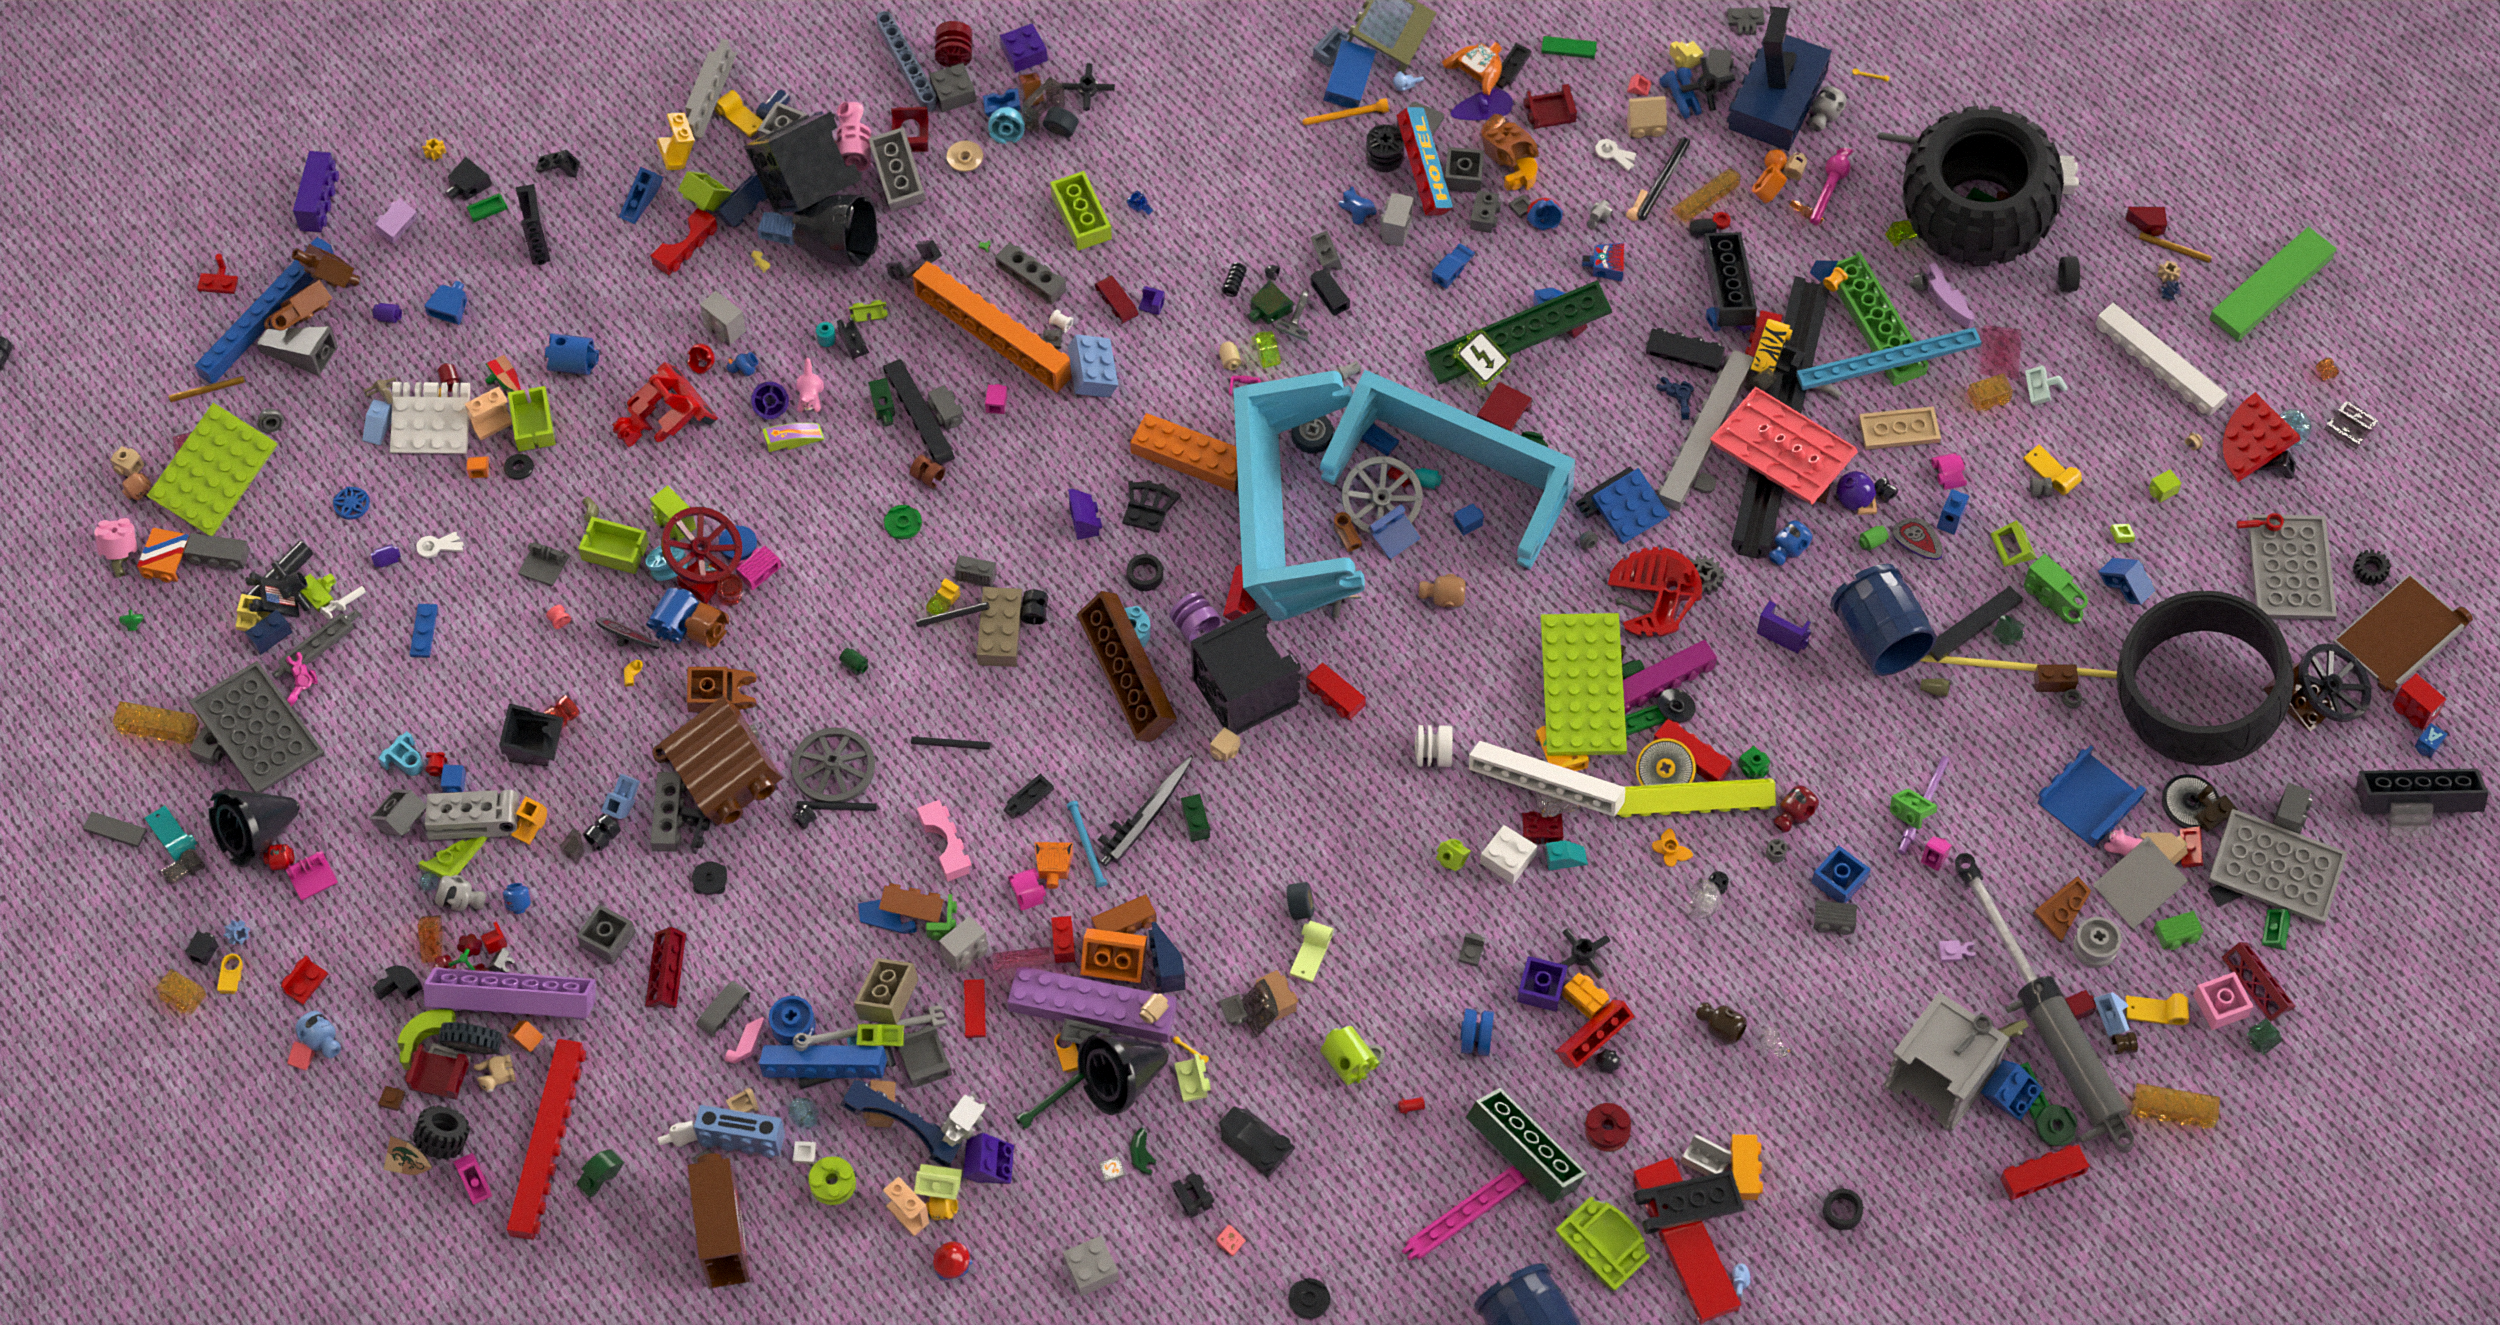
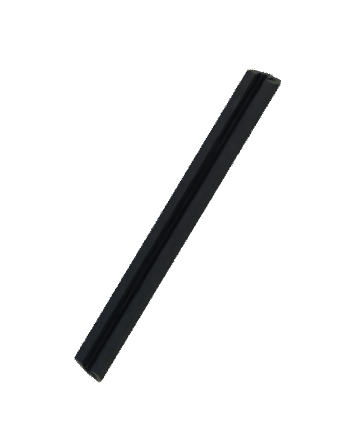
M1795 276L1784 319V324L1790 325V329L1793 331L1790 340H1786L1783 346L1788 345L1805 353L1804 362L1800 370L1811 368L1813 365L1830 290L1825 287L1822 281L1819 284H1815V282H1806V278ZM1775 368L1773 376L1770 378L1767 394L1801 414L1807 389L1802 390L1797 376H1791ZM1750 467L1731 546L1738 555L1760 559L1769 554L1784 488Z

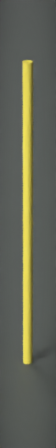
M1929 654L1920 660L1923 662L2035 671L2037 665H2040L1946 656L1937 662ZM2077 668L2078 675L2117 679V671Z

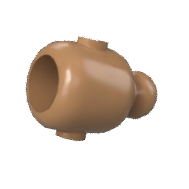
M1454 574L1439 576L1435 579L1434 584L1421 581L1419 582V598L1427 599L1428 597H1433V601L1437 606L1461 607L1465 601L1466 582L1463 578L1456 577Z

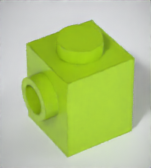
M2169 469L2153 478L2148 489L2151 496L2161 503L2177 494L2182 482Z

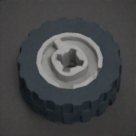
M1325 415L1292 428L1293 444H1295L1297 449L1307 454H1318V452L1325 451L1333 438V425H1331L1330 419L1328 420Z

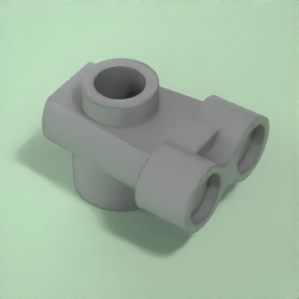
M1602 200L1600 204L1598 202L1594 204L1590 219L1586 223L1588 228L1595 229L1600 219L1607 222L1608 217L1613 212V209L1608 207L1609 202Z

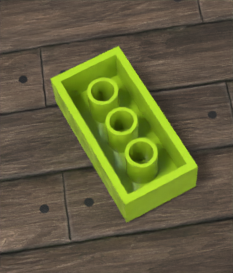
M1085 171L1050 182L1051 196L1077 251L1112 239L1111 225Z

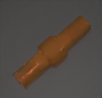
M1794 199L1791 201L1789 206L1801 212V215L1805 218H1811L1813 213L1811 207L1804 206Z

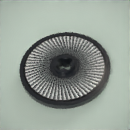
M2183 774L2176 776L2163 789V809L2170 820L2182 828L2200 826L2203 829L2194 818L2206 808L2198 799V794L2207 785L2212 786L2213 791L2207 797L2214 803L2220 798L2216 789L2207 780L2196 775ZM2192 799V802L2196 803L2194 805H2191V802H2189L2188 800Z

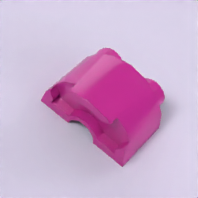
M1952 453L1931 458L1933 469L1939 471L1937 474L1938 483L1943 485L1944 490L1966 486L1967 480L1964 479L1962 472L1965 470V466L1960 455Z
M1036 868L1008 876L1021 911L1044 903L1043 897L1046 896L1043 885H1039L1037 882L1039 875Z

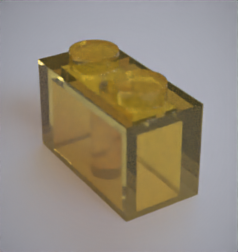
M2002 373L1969 384L1967 394L1976 411L1982 409L1987 411L1994 405L2007 404L2012 398L2013 389L2005 374Z
M170 969L156 986L159 993L158 997L167 1004L169 1002L174 1003L175 1008L182 1013L187 1011L193 1014L207 996L203 987L173 969Z

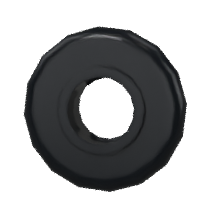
M514 454L504 463L505 474L514 480L527 478L534 469L532 459L525 454ZM516 464L524 465L521 470L513 469Z

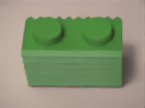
M2195 911L2158 921L2153 928L2163 950L2168 948L2175 950L2181 944L2187 942L2194 944L2200 940L2203 934V928L2198 921Z

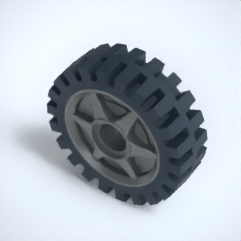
M444 1022L441 1025L438 1043L447 1048H454V1050H462L463 1052L494 1055L499 1053L502 1033L488 1027L475 1026L474 1024Z

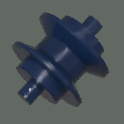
M2168 280L2166 282L2167 287L2161 286L2162 298L2175 300L2174 295L2181 294L2180 283Z

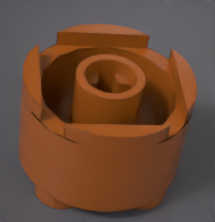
M700 602L692 616L688 617L685 622L688 638L708 648H711V646L716 647L727 633V630L724 628L726 624L729 625V615L715 607Z

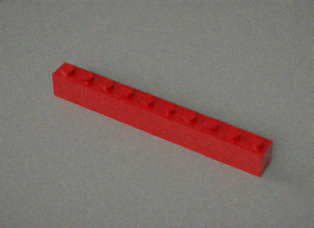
M557 1039L507 1226V1232L511 1237L534 1240L535 1234L540 1233V1215H544L546 1211L545 1196L551 1192V1183L549 1181L551 1176H554L556 1173V1164L554 1162L556 1157H559L561 1154V1145L559 1143L561 1138H564L567 1128L564 1124L566 1119H569L571 1116L570 1102L576 1097L575 1083L581 1078L580 1064L585 1062L586 1050H584L582 1042Z

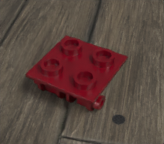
M1553 811L1548 813L1522 812L1524 838L1532 843H1537L1538 838L1539 844H1541V838H1544L1545 844L1547 843V838H1549V843L1563 841L1562 813Z

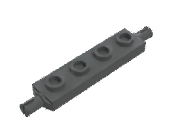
M355 609L347 616L342 613L337 615L279 659L280 667L272 672V675L276 679L285 672L293 676L290 670L293 667L289 666L286 662L288 656L291 657L292 661L296 662L295 654L300 652L302 664H309L354 629L352 621L361 616L360 613Z

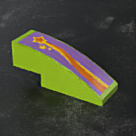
M792 423L762 429L769 452L786 447L790 450L824 440L819 423Z

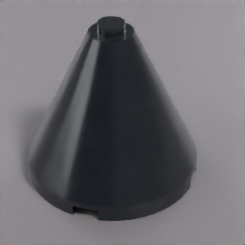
M223 789L212 795L210 800H214L213 807L208 809L211 830L222 853L228 851L233 857L229 861L237 867L244 868L257 862L298 815L300 807L298 802L291 797Z
M1105 1033L1089 1036L1081 1043L1078 1052L1079 1074L1084 1073L1087 1083L1083 1088L1091 1102L1103 1113L1115 1115L1126 1112L1167 1063L1168 1051L1159 1044Z

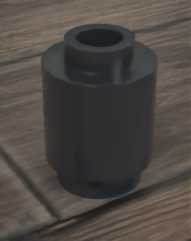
M1712 218L1694 219V221L1689 222L1690 236H1695V238L1704 237V233L1717 232L1716 222H1713Z

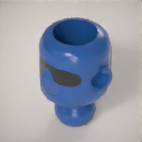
M1792 520L1788 522L1775 536L1774 541L1777 548L1769 552V559L1777 566H1781L1785 563L1787 556L1790 558L1798 557L1811 544L1813 539L1812 533L1799 521Z

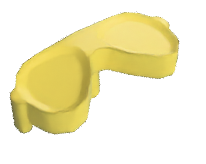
M753 251L751 256L756 261L754 266L758 265L763 270V273H765L769 269L770 263L761 258L762 252Z

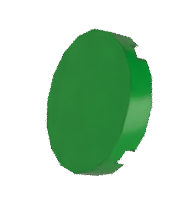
M897 505L888 511L884 518V527L893 538L900 540L910 539L920 531L922 517L917 509H913L909 505Z

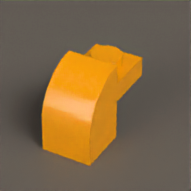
M1524 157L1516 161L1517 164L1514 166L1515 173L1505 176L1504 187L1507 191L1512 189L1518 190L1522 185H1524L1526 190H1529L1536 183L1537 162L1534 158Z
M525 796L516 812L520 817L517 829L511 833V836L530 845L538 829H541L545 824L547 809L543 804Z

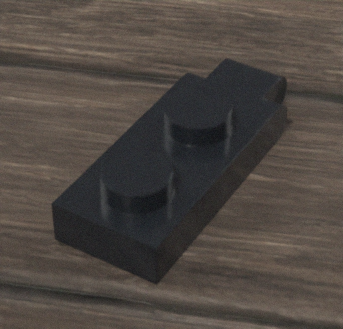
M1518 43L1514 44L1502 63L1501 75L1495 86L1504 89L1507 84L1511 85L1532 54L1530 49Z
M1040 773L1007 801L1008 805L1003 811L1011 819H1014L1017 815L1021 817L1054 790V786Z

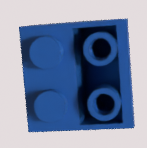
M2003 1060L1980 1093L1992 1104L2016 1120L2021 1121L2043 1087L2018 1063Z

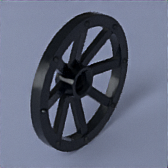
M2328 643L2319 644L2304 654L2299 664L2300 685L2309 703L2320 714L2333 721L2350 722L2366 712L2371 702V685L2365 669L2354 655L2340 646ZM2327 653L2326 673L2315 654ZM2334 655L2348 663L2337 675L2333 674ZM2310 662L2321 679L2309 675ZM2353 669L2360 684L2343 683L2342 678ZM2311 683L2320 686V688L2322 689L2318 697L2315 694L2311 686ZM2341 690L2361 691L2360 704L2356 703ZM2327 695L2330 697L2334 710L2323 703ZM2338 698L2355 711L2343 713Z

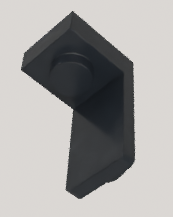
M568 150L540 156L535 171L544 172L560 168L569 177H576L581 162Z
M2285 450L2257 470L2279 469L2285 478L2293 479L2296 462L2289 450Z
M683 807L681 813L683 821L689 826H696L698 824L691 843L693 854H697L698 849H702L704 845L703 834L709 830L710 820L704 815L702 810Z

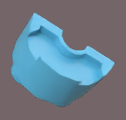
M1139 606L1124 608L1142 647H1145L1151 636V625L1148 615Z

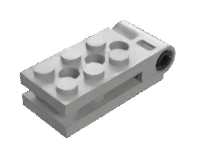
M498 790L427 794L425 829L428 830V840L509 836V833H513L517 829L518 815L516 812L519 805V794L513 790H504L500 794H498Z

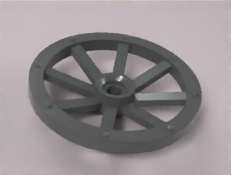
M838 727L821 729L807 736L796 748L791 764L793 778L799 790L805 796L817 802H847L856 798L869 786L875 772V758L869 743L858 733ZM827 737H844L835 752L831 751L825 739ZM819 740L826 755L806 752V750ZM850 740L857 743L864 750L840 756ZM865 757L868 759L866 773L843 763ZM801 758L822 762L801 774L799 773ZM825 770L817 791L812 790L804 783L803 780ZM841 770L862 779L861 782L848 791L840 773ZM831 774L835 775L842 794H823Z

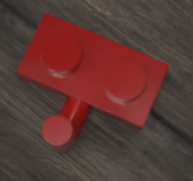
M216 254L215 260L219 267L217 274L201 273L197 289L201 292L235 294L239 278L238 276L225 275L226 265L221 254Z

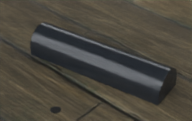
M298 541L278 562L285 572L291 575L303 566L313 555V552L305 543ZM273 567L263 576L281 580ZM254 585L246 595L261 597L260 585Z

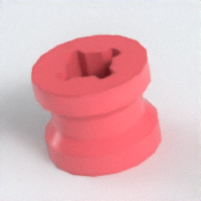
M562 605L552 607L546 614V617L552 621L555 629H560L571 621L570 615L565 613V608Z

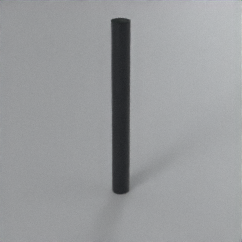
M988 602L918 619L916 624L917 627H922L989 610L990 606Z
M911 737V744L990 750V742Z
M797 801V809H800L805 804L811 809L877 811V803Z

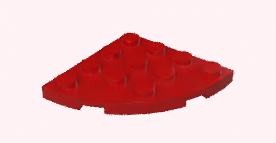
M2255 392L2235 410L2226 426L2223 437L2224 459L2231 475L2239 482L2300 441L2301 438Z

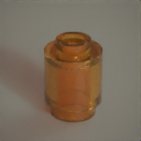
M1493 114L1483 124L1481 134H1485L1491 129L1503 127L1506 124L1505 117L1501 114Z

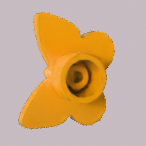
M1671 828L1661 835V840H1656L1652 843V849L1656 853L1664 855V863L1668 867L1675 866L1677 860L1686 861L1693 857V853L1688 848L1679 846L1675 833Z

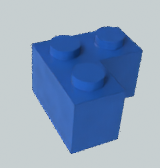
M2112 557L2098 571L2104 584L2108 587L2120 588L2126 601L2130 604L2142 605L2156 591L2151 579L2144 570L2143 564L2139 560Z

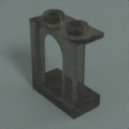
M1049 77L1022 104L1024 127L1029 132L1034 131L1039 134L1038 118L1051 105L1061 108L1065 107L1064 85ZM1046 91L1044 101L1035 110L1030 106Z

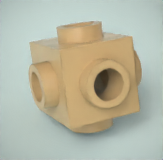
M123 446L114 452L110 459L114 467L113 470L121 476L129 477L134 472L139 473L144 467L141 456L135 450L127 449Z

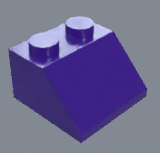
M1072 488L1068 489L1069 508L1077 540L1099 536V529H1102L1101 519L1096 517V513H1098L1097 502H1093L1090 494Z

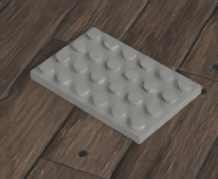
M2248 514L2247 520L2266 521L2268 515ZM2281 515L2284 519V524L2276 532L2268 530L2265 525L2248 528L2256 606L2268 614V617L2270 616L2271 619L2335 620L2337 613L2326 516ZM2276 519L2269 520L2272 525H2280Z
M2232 809L2208 881L2277 908L2287 909L2290 913L2324 925L2347 852Z

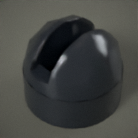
M1268 265L1265 268L1266 277L1276 280L1277 278H1274V274L1279 275L1280 267Z

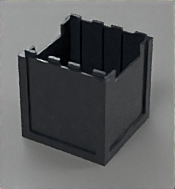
M832 111L815 116L805 115L744 145L775 213L801 211L862 180L861 175L863 174L858 172L855 163L846 167L830 132L838 128L834 119L836 115L835 113L832 114Z
M1260 607L1191 641L1192 679L1222 727L1227 728L1236 735L1299 705L1300 693L1298 690L1300 689V683L1298 681H1300V674L1298 672L1301 670V665L1296 663L1290 654L1283 658L1279 656L1268 639L1267 631L1265 630L1267 629V624H1269L1266 610L1262 611Z

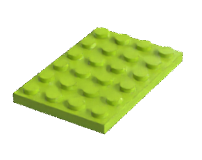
M213 402L149 491L147 497L206 535L213 536L276 449L278 443Z

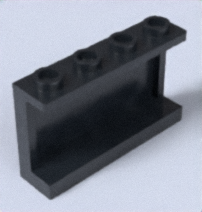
M530 184L516 187L524 219L521 220L532 265H544L546 262H550L551 259L545 223L535 185Z

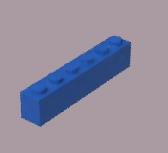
M764 1045L759 1066L763 1077L873 1079L883 1078L887 1056L884 1046L811 1045L805 1051H798L793 1047L794 1045Z

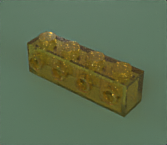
M123 701L119 702L112 720L116 730L122 734L132 733L144 738L147 736L155 737L161 741L172 740L178 744H192L200 724L195 714Z
M2137 1083L2133 1090L2131 1114L2141 1118L2153 1117L2158 1118L2160 1121L2171 1120L2183 1125L2195 1124L2202 1128H2214L2219 1118L2220 1097Z

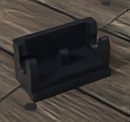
M849 317L847 324H844L842 319L838 320L837 327L853 360L868 354L869 350L856 324H854L853 318Z

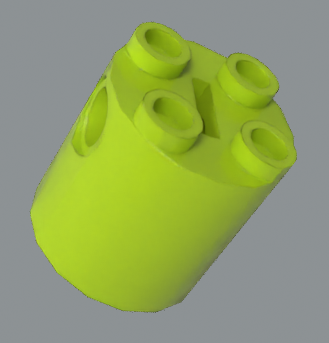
M1347 1026L1340 1030L1335 1028L1326 1035V1040L1320 1049L1322 1055L1347 1086L1355 1081L1359 1084L1361 1079L1366 1080L1368 1077L1366 1074L1377 1068L1380 1064L1377 1057L1352 1026Z

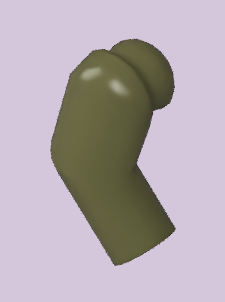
M589 496L585 497L582 501L587 508L584 520L589 523L592 517H598L600 510Z
M129 553L126 558L112 560L111 565L116 578L125 575L122 562L128 560Z

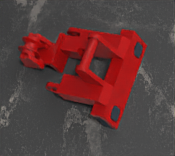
M663 362L656 369L658 373L652 375L648 382L627 401V410L632 416L620 417L612 425L613 432L617 434V438L623 440L628 447L633 446L642 436L641 431L643 429L649 431L653 429L645 418L656 409L654 405L662 397H664V402L672 408L658 420L662 428L654 436L656 442L664 441L669 435L674 436L694 416L698 421L708 425L713 424L718 417L677 367ZM673 388L678 395L669 393V391Z

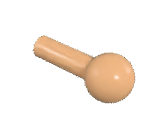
M1642 189L1633 208L1627 211L1626 216L1629 220L1636 221L1639 219L1637 213L1648 192Z

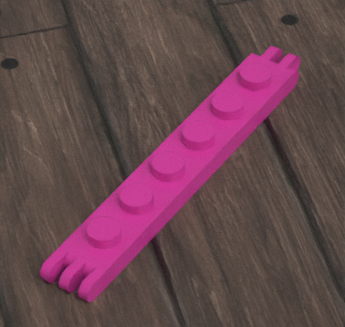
M1514 1165L1410 1238L1406 1242L1407 1246L1402 1249L1403 1254L1405 1255L1412 1251L1407 1256L1409 1261L1416 1257L1418 1259L1423 1258L1524 1186L1529 1180Z

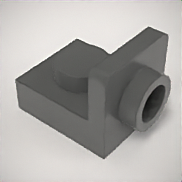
M1466 933L1458 961L1478 967L1485 945V938L1476 933Z

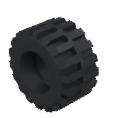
M430 1106L429 1109L425 1108L419 1115L413 1132V1142L416 1143L415 1146L421 1149L420 1152L426 1153L431 1158L435 1157L439 1160L441 1158L449 1160L450 1157L455 1158L462 1153L470 1131L469 1122L463 1114H459L457 1110L450 1109L451 1107Z

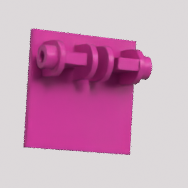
M317 851L316 854L308 858L305 857L304 860H299L300 862L289 865V868L285 869L301 901L338 883L322 851Z

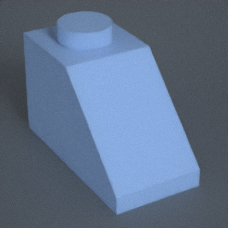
M373 399L366 414L363 441L381 445L392 421L391 404Z

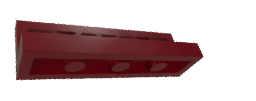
M672 926L655 932L646 1007H655L660 1004L672 1009L677 1007L686 933Z
M2239 942L2222 956V959L2231 971L2236 973L2240 983L2270 1022L2282 1013L2289 1012L2296 1007L2247 942ZM2236 952L2241 956L2240 965H2234L2229 959ZM2244 968L2250 969L2253 972L2252 981H2246L2243 977ZM2256 984L2263 985L2265 988V998L2258 997L2256 994ZM2269 1001H2275L2280 1008L2274 1014H2271L2268 1010Z

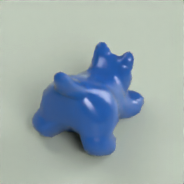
M1354 187L1344 191L1343 200L1338 203L1342 209L1352 213V221L1357 225L1364 223L1366 216H1374L1377 213L1374 203L1369 199L1358 196Z

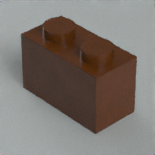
M2077 664L2037 665L2034 673L2036 692L2076 690L2079 682Z

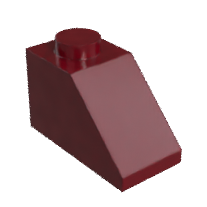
M2128 206L2125 215L2126 220L2143 233L2151 234L2155 237L2164 235L2167 227L2165 207Z

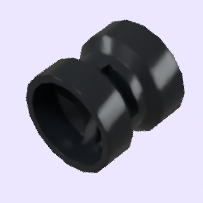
M1885 476L1874 483L1876 494H1879L1881 500L1885 503L1893 499L1899 491L1895 485L1890 484V481Z

